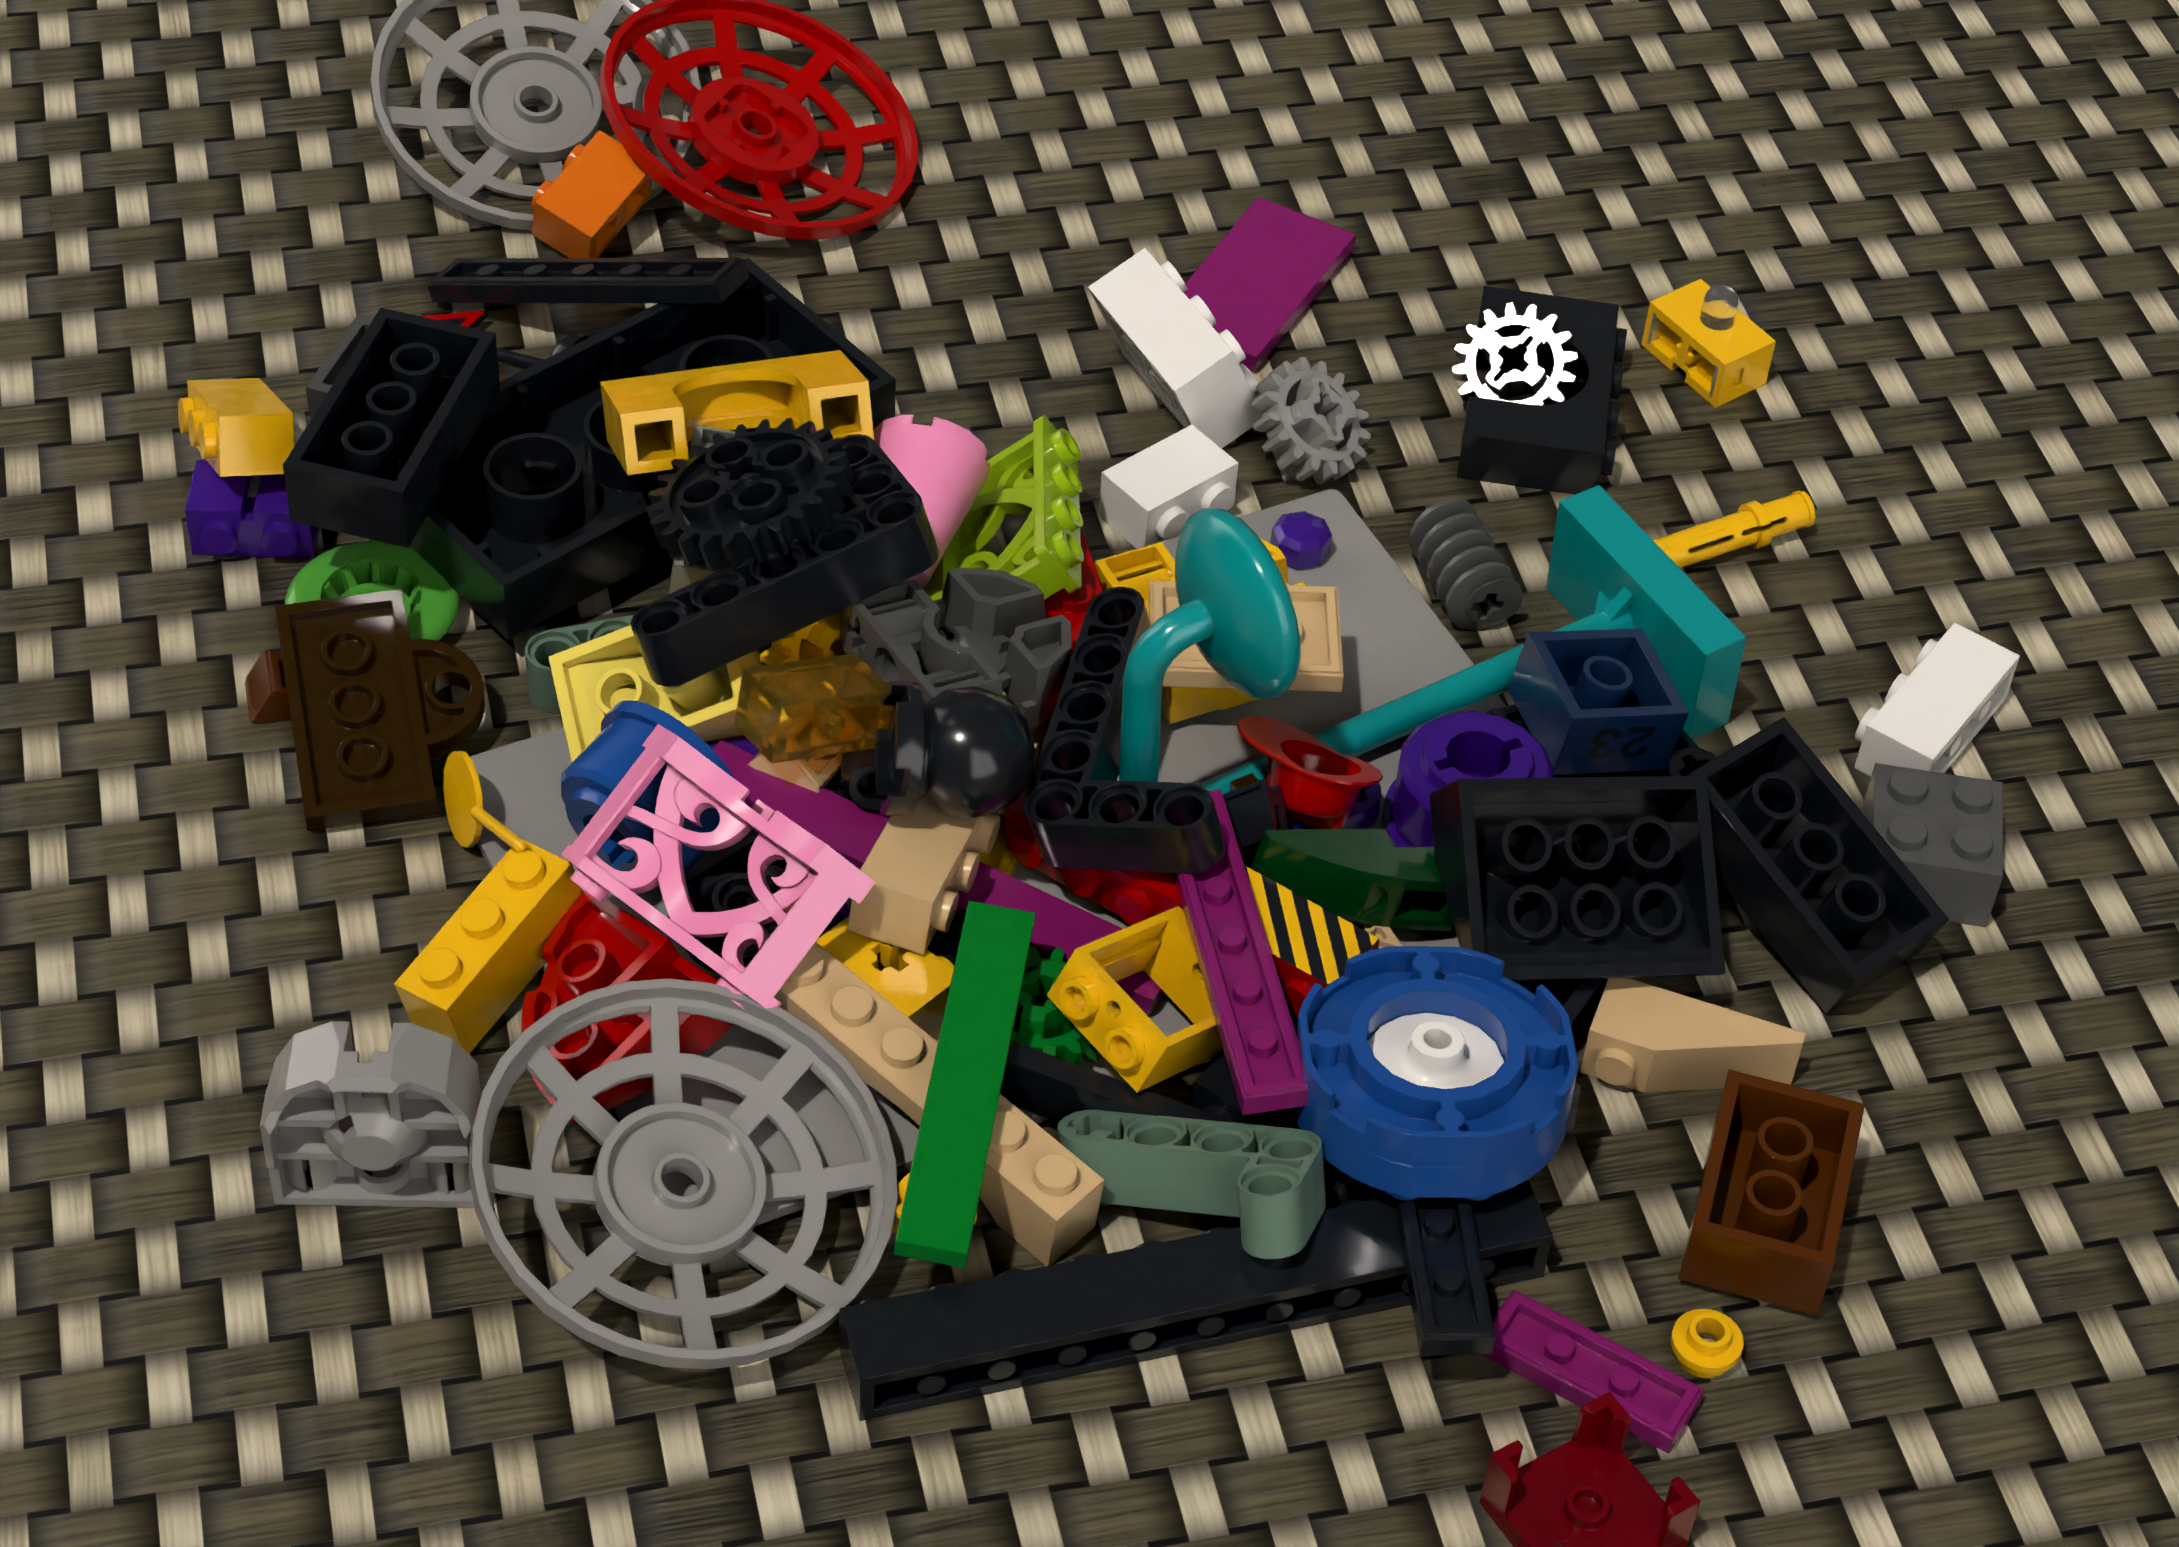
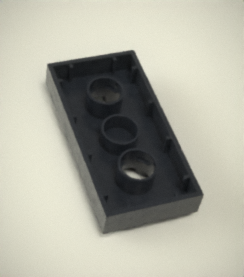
M748 258L745 262L750 278L722 303H657L501 381L499 392L410 547L425 559L455 591L509 640L530 628L546 624L561 611L629 575L648 569L656 560L668 555L666 547L661 548L659 546L646 507L652 505L648 496L649 492L660 488L657 477L662 474L675 473L674 469L627 476L607 442L600 382L841 350L869 381L874 430L883 420L895 417L896 379ZM749 428L747 431H756L757 428ZM691 441L687 442L688 455H689V450H690Z

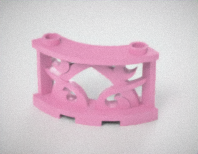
M658 724L642 744L645 750L572 845L568 844L561 853L564 858L577 867V870L570 879L601 903L605 901L610 893L614 894L719 973L721 978L716 985L727 987L735 994H747L765 1009L780 1007L782 1003L775 999L774 996L848 898L860 904L876 882L829 845L803 829L778 810L775 812L759 799L750 808L743 802L751 792L748 788L678 735ZM664 764H667L657 796L655 814L634 806ZM714 808L719 813V824L712 832L699 833L683 828L685 818L691 823L703 827L700 823V815L705 809ZM623 818L636 821L653 830L654 845L647 840L635 837L626 838L618 842L624 849L637 853L638 863L631 871L616 870L597 854ZM752 829L759 833L748 857V879L759 901L728 911L695 912L685 881L682 844L697 850L717 851L741 841ZM786 860L787 867L785 872L778 877H771L773 882L781 888L773 894L767 884L766 870L774 861ZM659 885L670 919L639 897L637 893L650 891ZM775 920L778 926L769 937V933L763 925ZM726 936L722 948V958L694 937L712 938ZM758 943L760 950L749 965L745 967L743 963L745 950L750 945ZM733 1001L735 1004H737L744 1010L743 1006L740 1003Z

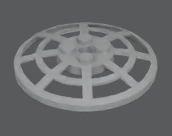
M404 0L397 6L383 27L373 53L370 92L374 118L384 143L400 167L424 190L449 207L481 221L512 229L532 231L534 214L503 210L479 203L472 198L483 188H487L493 192L510 197L532 200L540 186L522 185L495 177L509 160L527 165H539L544 181L550 180L554 182L562 173V162L566 160L572 149L578 144L585 146L597 133L601 112H604L599 86L593 75L584 65L594 51L603 57L605 56L611 42L606 33L621 10L630 16L645 5L653 3V1L601 0L585 24L576 19L555 13L520 11L518 0H496L498 14L469 23L444 41L424 25L420 19L428 11L446 0ZM675 24L650 33L669 59L690 50L685 38ZM525 30L549 31L571 37L575 40L567 52L564 53L548 47L529 46ZM503 33L507 50L494 55L481 67L461 54L464 49L478 40L493 34ZM405 37L431 57L421 83V108L388 106L387 87L389 70L397 48ZM626 53L617 70L625 85L614 87L616 98L619 104L625 106L632 105L633 109L643 112L644 92L650 78L643 80L640 71ZM697 66L681 74L698 90H701ZM446 69L471 85L469 108L437 109V91ZM666 87L663 90L661 96L673 92L668 87ZM528 99H540L549 105L550 108L543 112H532L527 110L521 103ZM684 101L682 122H687L691 107ZM394 127L426 129L430 140L440 155L463 176L450 188L431 176L408 154L399 141ZM632 127L637 137L644 144L647 132ZM474 129L489 149L475 164H472L453 146L444 130ZM682 140L677 142L675 150L685 161L691 153L693 143ZM655 156L662 164L678 175L679 172L666 159ZM655 180L652 181L651 194L645 203L656 197L664 189Z
M667 978L628 981L589 991L555 1007L524 1030L499 1059L482 1091L470 1135L469 1181L475 1212L491 1251L513 1283L545 1315L579 1338L616 1355L662 1367L707 1370L748 1365L786 1353L821 1334L839 1318V1308L852 1306L869 1283L892 1233L898 1200L896 1159L887 1124L871 1091L849 1061L819 1032L778 1006L765 1009L747 994H735L727 987L708 982ZM733 1001L740 1003L743 1006L744 1010L737 1004H735ZM650 1013L651 1053L636 1054L611 1061L588 1072L578 1081L571 1076L548 1050L561 1039L592 1024L624 1015ZM679 1013L701 1015L738 1025L769 1039L784 1049L786 1053L761 1081L751 1074L723 1061L696 1054L680 1053ZM526 1070L556 1100L538 1131L531 1157L530 1170L490 1163V1144L498 1114L513 1085ZM808 1070H811L827 1086L846 1112L861 1143L865 1161L823 1168L820 1153L809 1130L793 1108L783 1100ZM652 1077L654 1105L641 1108L626 1116L620 1122L593 1099L598 1094L619 1084L640 1078ZM681 1077L715 1084L737 1094L744 1100L728 1117L706 1107L683 1103ZM572 1118L602 1146L593 1175L552 1173V1162L557 1143L566 1125ZM766 1118L776 1126L789 1144L799 1171L765 1173L761 1156L749 1136ZM671 1172L686 1174L695 1182L698 1192L690 1196L675 1195L666 1189L661 1177ZM869 1189L870 1213L864 1243L850 1274L842 1285H839L805 1266V1264L810 1259L823 1229L827 1209V1196ZM492 1193L533 1199L535 1213L547 1240L560 1259L572 1270L549 1290L525 1267L506 1239L495 1213ZM803 1199L804 1209L800 1229L792 1247L786 1254L752 1231L764 1202ZM555 1202L595 1204L597 1212L603 1224L611 1233V1236L587 1257L578 1248L565 1229ZM733 1252L765 1274L762 1279L739 1291L719 1297L707 1298L702 1265L716 1262ZM634 1254L657 1264L671 1266L676 1299L639 1291L619 1282L612 1275ZM784 1287L821 1307L805 1322L779 1336L751 1345L717 1349L711 1318L725 1317L751 1309L775 1296ZM596 1290L606 1298L634 1311L662 1318L680 1319L686 1348L666 1347L627 1337L589 1320L574 1310V1308Z

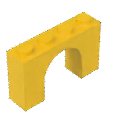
M841 350L600 382L607 442L627 476L672 470L671 461L674 459L689 460L687 442L692 439L694 425L730 431L736 430L737 426L741 424L746 429L757 428L763 420L768 419L771 428H777L787 418H792L796 429L804 423L812 421L816 431L829 428L833 439L856 434L867 435L874 439L869 381Z

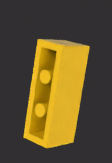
M260 378L187 380L188 398H179L178 401L181 434H189L191 446H195L199 450L201 458L206 459L220 477L284 474L283 464L294 448V413Z
M526 840L524 841L527 846L524 851L517 852L513 848L507 851L394 983L411 1023L452 1037L468 1054L471 1053L546 963L542 955L543 946L570 906L583 893L581 887L570 879L575 872L571 862Z

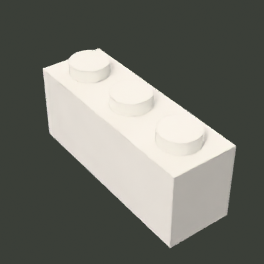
M1954 623L1938 642L1930 639L1919 653L1912 673L1909 676L1905 673H1900L1894 680L1882 708L1878 710L1871 707L1862 718L1855 733V740L1860 742L1861 746L1854 768L1870 777L1872 776L1875 763L1945 773L2006 700L2020 655L1957 623Z

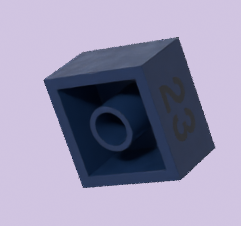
M1642 628L1529 632L1508 686V691L1530 734L1546 749L1554 770L1553 775L1667 769L1668 762L1672 757L1689 715L1687 708Z

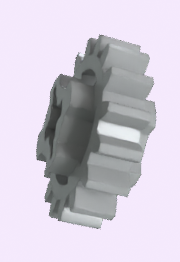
M1300 357L1292 364L1288 361L1283 362L1271 371L1268 377L1258 383L1256 389L1261 395L1251 402V408L1262 414V418L1253 424V428L1259 432H1266L1269 440L1262 446L1265 452L1276 450L1280 454L1277 467L1283 470L1292 464L1295 466L1297 480L1302 482L1310 475H1313L1317 485H1322L1331 478L1335 481L1354 469L1356 463L1365 458L1367 453L1361 446L1371 439V434L1361 428L1360 423L1369 418V414L1367 411L1356 409L1353 403L1360 396L1357 390L1346 392L1342 387L1345 378L1344 374L1340 372L1331 378L1327 375L1326 362L1319 361L1310 367L1306 357Z

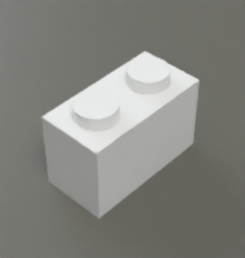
M1190 425L1102 472L1099 517L1137 549L1179 536L1188 517L1203 508H1220L1228 511L1234 507L1239 463L1194 425Z

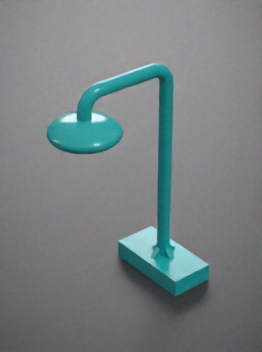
M1600 485L1559 501L1546 588L1577 621L1552 632L1642 628L1689 712L1683 727L1684 731L1694 739L1728 724L1746 636ZM1203 508L1188 517L1179 534L1175 555V587L1179 607L1160 617L1140 636L1128 655L1123 673L1119 781L1158 782L1163 680L1171 662L1183 650L1195 644L1207 663L1227 683L1249 697L1270 700L1284 695L1297 676L1301 659L1300 634L1290 593L1281 572L1269 550L1255 531L1241 518L1224 509ZM1524 644L1311 736L1338 752L1352 757L1369 752L1412 733L1418 726L1444 714L1458 713L1508 691V686ZM1264 755L1197 785H1201L1208 791L1221 789L1223 795L1229 792L1231 781L1253 773L1258 780L1267 779L1268 756Z

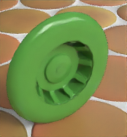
M365 540L332 548L309 561L300 569L290 583L285 598V605L402 589L410 640L429 639L438 641L447 633L457 617L460 594L410 546L406 548L376 540Z

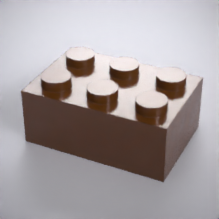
M1728 1069L1714 1120L1678 1279L1817 1316L1834 1266L1865 1104Z

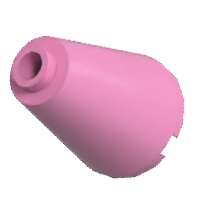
M899 415L883 420L873 430L874 441L921 496L939 556L930 568L903 582L915 580L923 588L930 581L988 477L990 463L987 464L986 462L988 451L984 443L969 430L951 421L936 417L933 419L932 426L912 424L914 415Z

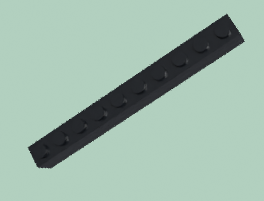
M1529 1180L1513 1188L1493 1194L1485 1200H1470L1486 1289L1543 1277L1553 1234ZM1387 1196L1368 1201L1355 1199L1346 1201L1337 1207L1325 1209L1304 1248L1290 1257L1281 1259L1253 1257L1246 1253L1242 1247L1240 1227H1217L1192 1237L1167 1242L1148 1241L1133 1249L1099 1256L1080 1255L1064 1263L1030 1270L1011 1269L1000 1273L996 1277L961 1284L942 1283L922 1292L888 1299L874 1297L863 1300L854 1306L839 1308V1352L859 1421L1411 1305L1394 1198Z

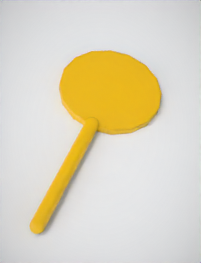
M453 751L447 757L444 768L443 791L448 823L456 841L462 847H474L479 842L484 826L515 851H524L527 846L526 842L483 809L481 785L473 760L465 751Z

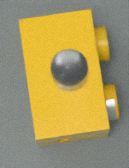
M1698 279L1650 301L1641 345L1671 371L1680 367L1686 372L1685 382L1712 406L1717 408L1766 384L1776 340L1737 309L1738 297L1731 287L1727 285L1710 287L1702 279Z

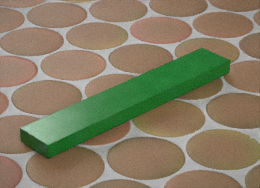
M968 900L893 1255L961 1268L966 1267L1036 915L1034 912Z

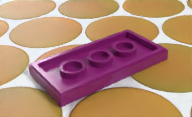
M1257 197L1185 283L1187 290L1183 293L1188 299L1198 295L1204 301L1216 320V324L1212 327L1218 334L1227 329L1245 353L1246 359L1239 364L1243 363L1250 371L1256 372L1354 250L1356 234Z

